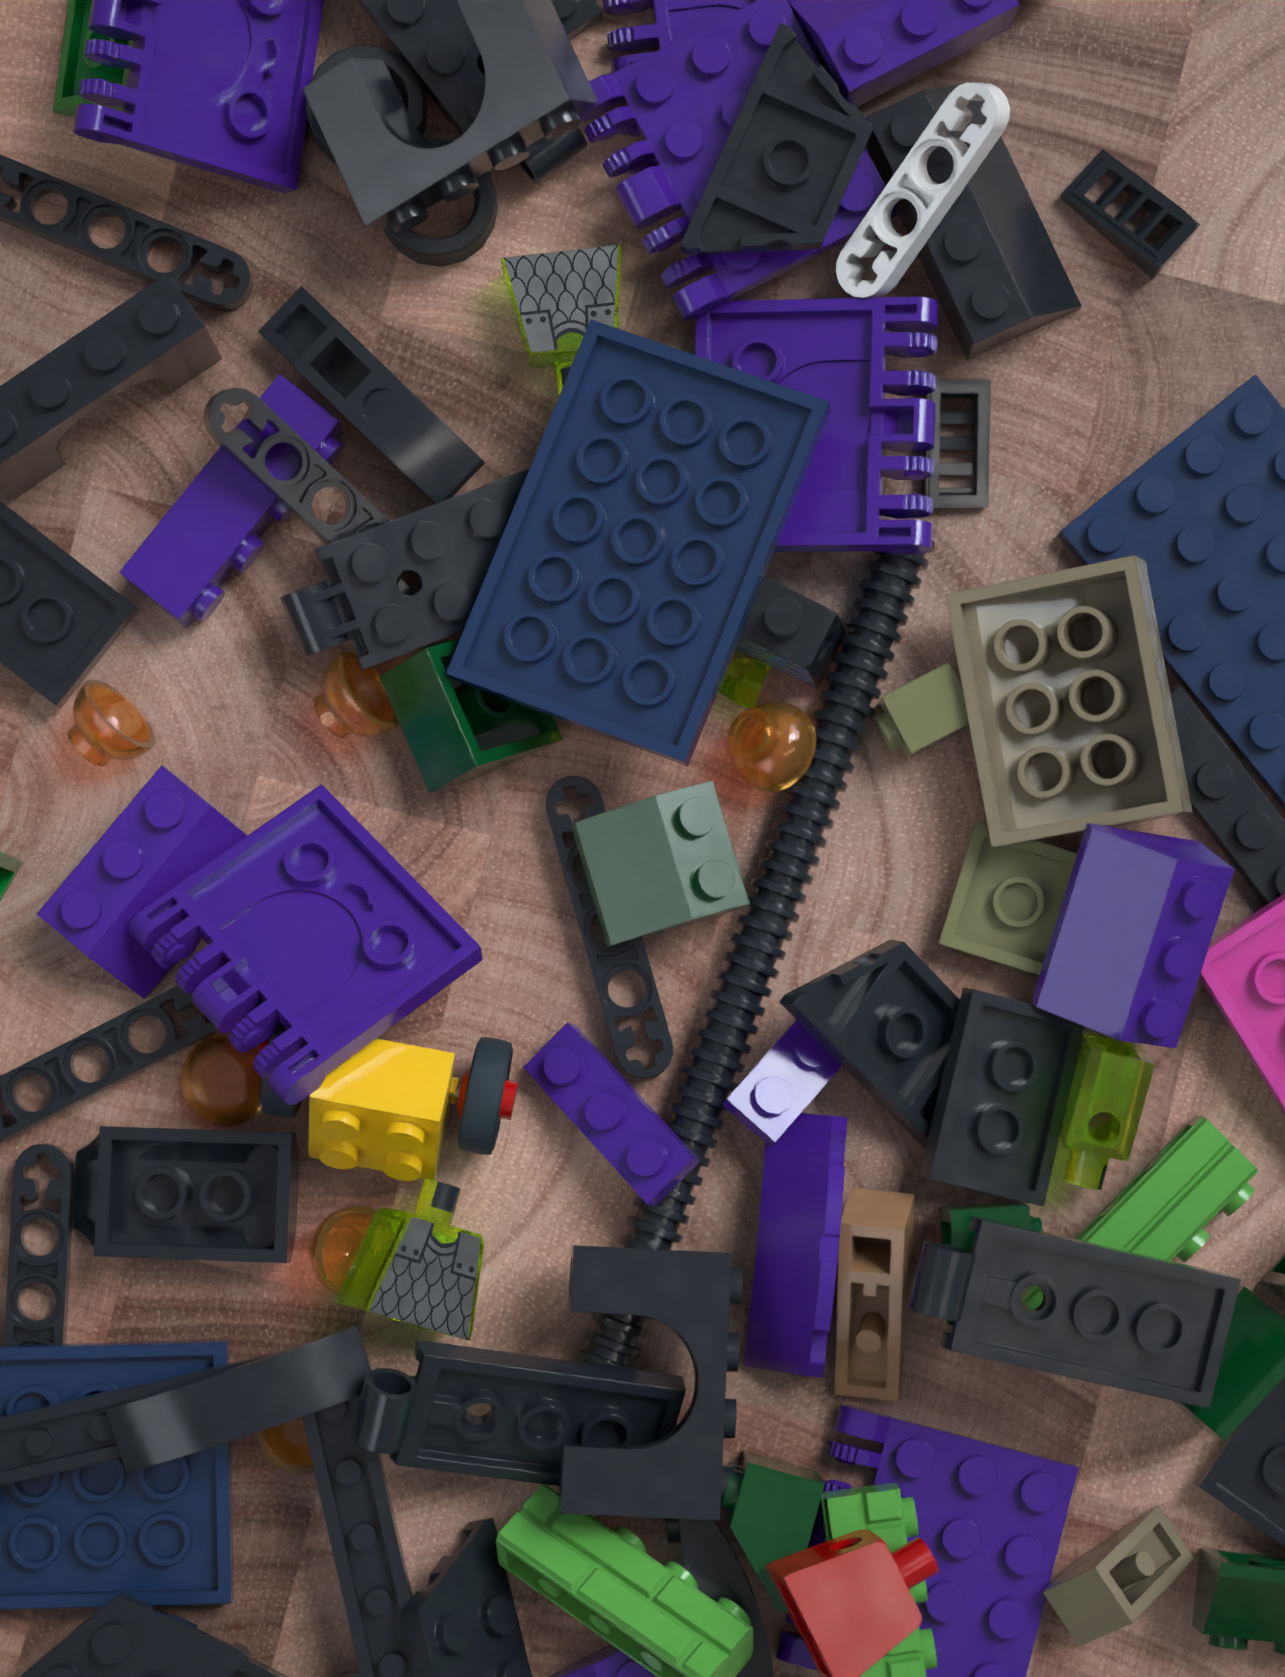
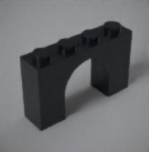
M456 0L482 56L486 84L483 102L473 124L458 139L442 147H438L428 141L414 126L384 60L351 56L302 88L365 226L392 227L394 232H402L421 224L429 217L426 209L442 199L446 202L453 201L471 193L479 186L476 178L493 168L494 170H503L520 163L530 154L528 146L544 136L546 139H552L572 131L581 123L579 115L598 104L597 98L551 0Z
M169 273L0 386V486L13 499H16L66 465L56 450L59 440L77 421L110 397L135 384L150 379H161L171 394L222 360L205 325Z
M571 1245L568 1311L640 1315L662 1322L672 1329L686 1346L693 1363L695 1384L691 1403L681 1421L670 1432L655 1441L633 1446L561 1443L558 1500L560 1514L720 1521L721 1503L729 1475L734 1477L733 1465H722L724 1438H735L737 1420L736 1399L725 1398L726 1373L738 1371L740 1352L739 1333L728 1332L729 1306L741 1305L743 1282L742 1267L731 1266L732 1253Z

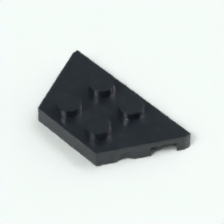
M780 23L683 237L680 244V252L687 255L822 248L871 138L874 127L855 104L847 102L840 94L838 84L823 66L818 67L796 41L795 33L789 26Z
M888 940L788 992L779 1003L926 1149L960 999L905 942Z
M494 1518L474 1520L469 1522L463 1529L467 1539L455 1555L442 1557L430 1573L426 1587L421 1591H417L401 1611L416 1677H532L507 1571L498 1562L496 1547L498 1535Z
M121 1591L18 1677H229L250 1660L252 1653L246 1646L234 1642L232 1645L197 1629V1624L177 1615L163 1614L154 1610L150 1603Z

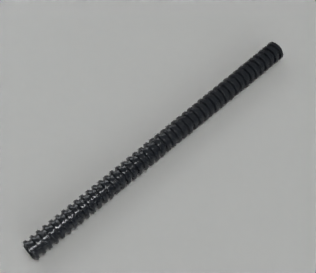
M932 540V550H931L930 552H932V551L934 550V547H935V542H934L933 540ZM873 551L878 555L876 561H870L867 564L866 569L871 575L869 579H864L860 583L859 587L864 594L862 598L854 600L853 607L857 610L856 616H850L847 619L846 625L850 628L849 635H842L839 643L844 647L842 654H834L832 661L837 665L835 672L827 673L825 680L830 684L828 691H821L819 695L823 706L821 709H815L812 714V718L817 721L814 728H807L805 736L810 739L808 747H800L798 754L803 758L801 765L793 766L792 774L796 776L794 784H787L785 792L790 796L787 802H780L778 811L783 815L780 821H773L771 829L776 832L773 840H766L764 845L769 851L767 858H760L757 864L762 869L760 877H753L750 883L755 888L753 896H747L750 904L746 905L748 906L746 915L739 914L737 923L742 925L739 934L732 933L730 941L735 946L732 952H725L723 960L728 962L725 971L719 970L716 978L721 981L718 990L712 989L709 997L714 1000L711 1009H704L702 1016L707 1018L704 1028H697L695 1034L701 1037L698 1047H690L689 1054L694 1056L691 1066L686 1064L683 1066L682 1073L687 1075L684 1085L677 1083L675 1092L679 1093L680 1096L677 1103L670 1102L668 1110L673 1112L670 1122L664 1121L700 1162L655 1207L646 1204L641 1197H635L633 1205L638 1207L636 1216H628L626 1224L632 1227L629 1235H621L619 1243L624 1245V1248L671 1250L674 1242L681 1243L683 1236L677 1233L681 1223L687 1224L690 1217L684 1214L687 1205H694L697 1198L691 1194L694 1186H701L704 1180L698 1175L701 1166L706 1168L709 1166L710 1159L705 1157L708 1147L713 1149L716 1147L717 1140L712 1138L715 1128L719 1130L723 1128L724 1121L719 1119L722 1110L729 1111L722 1103L726 1100L729 1091L733 1092L738 1086L736 1082H733L735 1073H743L745 1065L740 1063L742 1054H750L752 1046L747 1044L749 1035H757L759 1028L753 1025L756 1016L763 1017L766 1009L760 1006L763 997L770 998L772 994V989L767 987L770 978L777 979L779 971L774 968L776 961L784 960L786 952L781 949L783 942H790L793 936L788 931L791 922L797 923L800 915L795 912L797 904H804L807 897L802 893L804 885L812 884L813 877L809 875L811 866L818 867L820 858L816 856L817 849L825 848L827 840L822 835L825 829L830 830L833 827L834 821L829 816L831 811H838L841 805L836 800L838 792H845L848 786L843 781L844 775L853 772L854 765L850 762L852 755H859L861 747L856 742L858 737H864L867 734L868 729L863 723L865 718H872L875 712L870 704L872 700L880 698L881 691L877 688L879 681H886L888 672L884 669L885 663H891L894 660L895 654L890 649L892 644L896 645L901 641L902 636L897 630L899 626L907 624L908 616L904 614L906 607L910 608L914 605L915 598L911 595L912 589H918L921 586L922 580L918 577L919 571L926 570L929 562L924 558L926 553L891 554ZM593 1313L591 1318L596 1321L594 1330L586 1331L584 1337L589 1340L587 1349H580L577 1357L583 1363L634 1369L629 1366L631 1358H638L641 1349L636 1347L639 1338H646L648 1330L643 1328L646 1319L653 1318L640 1315Z

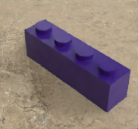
M279 374L260 399L332 465L344 446L339 441L340 437L344 434L340 421ZM244 418L235 428L242 430L253 440L252 443L243 447V451L251 456L258 441L274 432V429L267 422L262 432H256ZM287 443L273 445L265 456L266 470L277 480L283 481L291 478L299 466L297 452ZM220 446L119 573L132 586L184 627L188 628L195 618L203 622L217 608L225 595L220 586L236 568L242 573L255 561L265 544L259 538L274 519L283 523L291 516L292 512Z

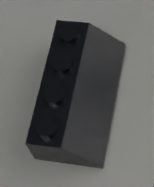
M959 85L926 89L866 116V119L874 127L867 144V149L885 186L945 99ZM984 100L969 101L967 108L971 110L973 116L966 128L970 124H985L987 117L981 112ZM947 131V135L957 139L964 133V131ZM1000 136L918 253L921 264L967 360L1075 312L1082 307L1002 136ZM964 142V144H965V145L968 147V149H969L970 143ZM942 146L935 148L927 160L928 175L938 184H942L950 178L954 166L952 155ZM902 199L895 205L905 230L909 234L914 230L917 223V212L910 201Z

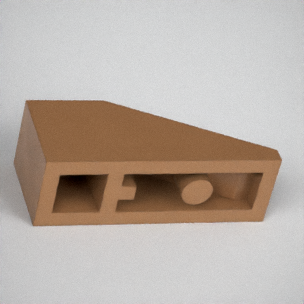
M858 1188L850 1189L841 1217L839 1238L834 1395L888 1401L899 1400L913 1250L915 1194Z

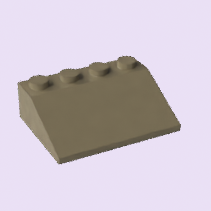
M1136 555L945 594L992 848L1082 833L1085 831L1087 823L1117 827L1193 813L1146 561Z

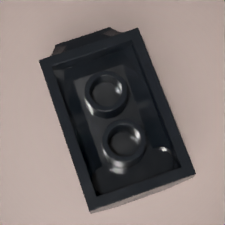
M100 1126L97 1137L90 1144L78 1150L76 1154L73 1227L84 1234L94 1247V1256L290 1263L297 1228L299 1159L296 1133Z

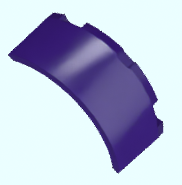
M800 1113L771 1147L765 1143L757 1243L743 1366L823 1378L828 1331H830L841 1229L847 1117Z

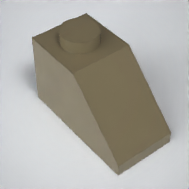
M1157 1505L1076 1559L1043 1591V1594L1080 1647L1132 1624L1195 1559L1159 1505Z

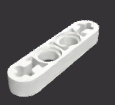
M967 82L957 86L948 95L840 252L836 262V275L839 284L845 292L854 297H880L888 294L897 285L1004 132L1009 122L1010 106L1007 97L1001 89L992 84ZM985 100L981 108V112L987 117L985 124H970L966 128L973 116L971 110L967 108L969 101ZM948 130L964 131L959 139L947 135ZM964 142L970 143L969 149H968V147L964 144ZM940 146L950 152L954 162L950 178L942 184L934 182L927 171V160L930 153ZM902 199L910 201L917 212L915 228L905 236L897 233L891 222L892 209ZM885 243L897 248V252L895 250L880 252ZM880 252L872 265L873 271L878 275L876 280H862L865 269L859 263L860 259L863 257H875Z

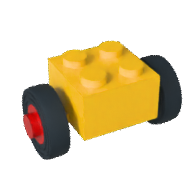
M279 1023L270 1038L260 1043L258 1054L266 1045H270L274 1039L287 1031L281 1023ZM480 1037L475 1048L472 1065L463 1073L460 1085V1078L453 1077L455 1053L376 1038L328 1073L321 1086L310 1094L308 1157L320 1159L325 1165L336 1169H351L358 1166L383 1171L387 1176L400 1181H415L419 1178L435 1181L449 1117L450 1103L455 1104L456 1097H458L457 1112L461 1118L458 1139L459 1149L470 1153L491 1155L496 1145L501 1119L511 1120L516 1099L518 1082L509 1081L513 1056L512 1043L491 1037ZM262 1078L260 1092L261 1111L273 1116L294 1118L302 1101L294 1105H287L269 1086V1080Z

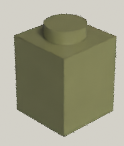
M950 662L882 696L877 704L882 714L874 718L878 731L889 750L892 752L900 748L906 760L970 727L962 684Z

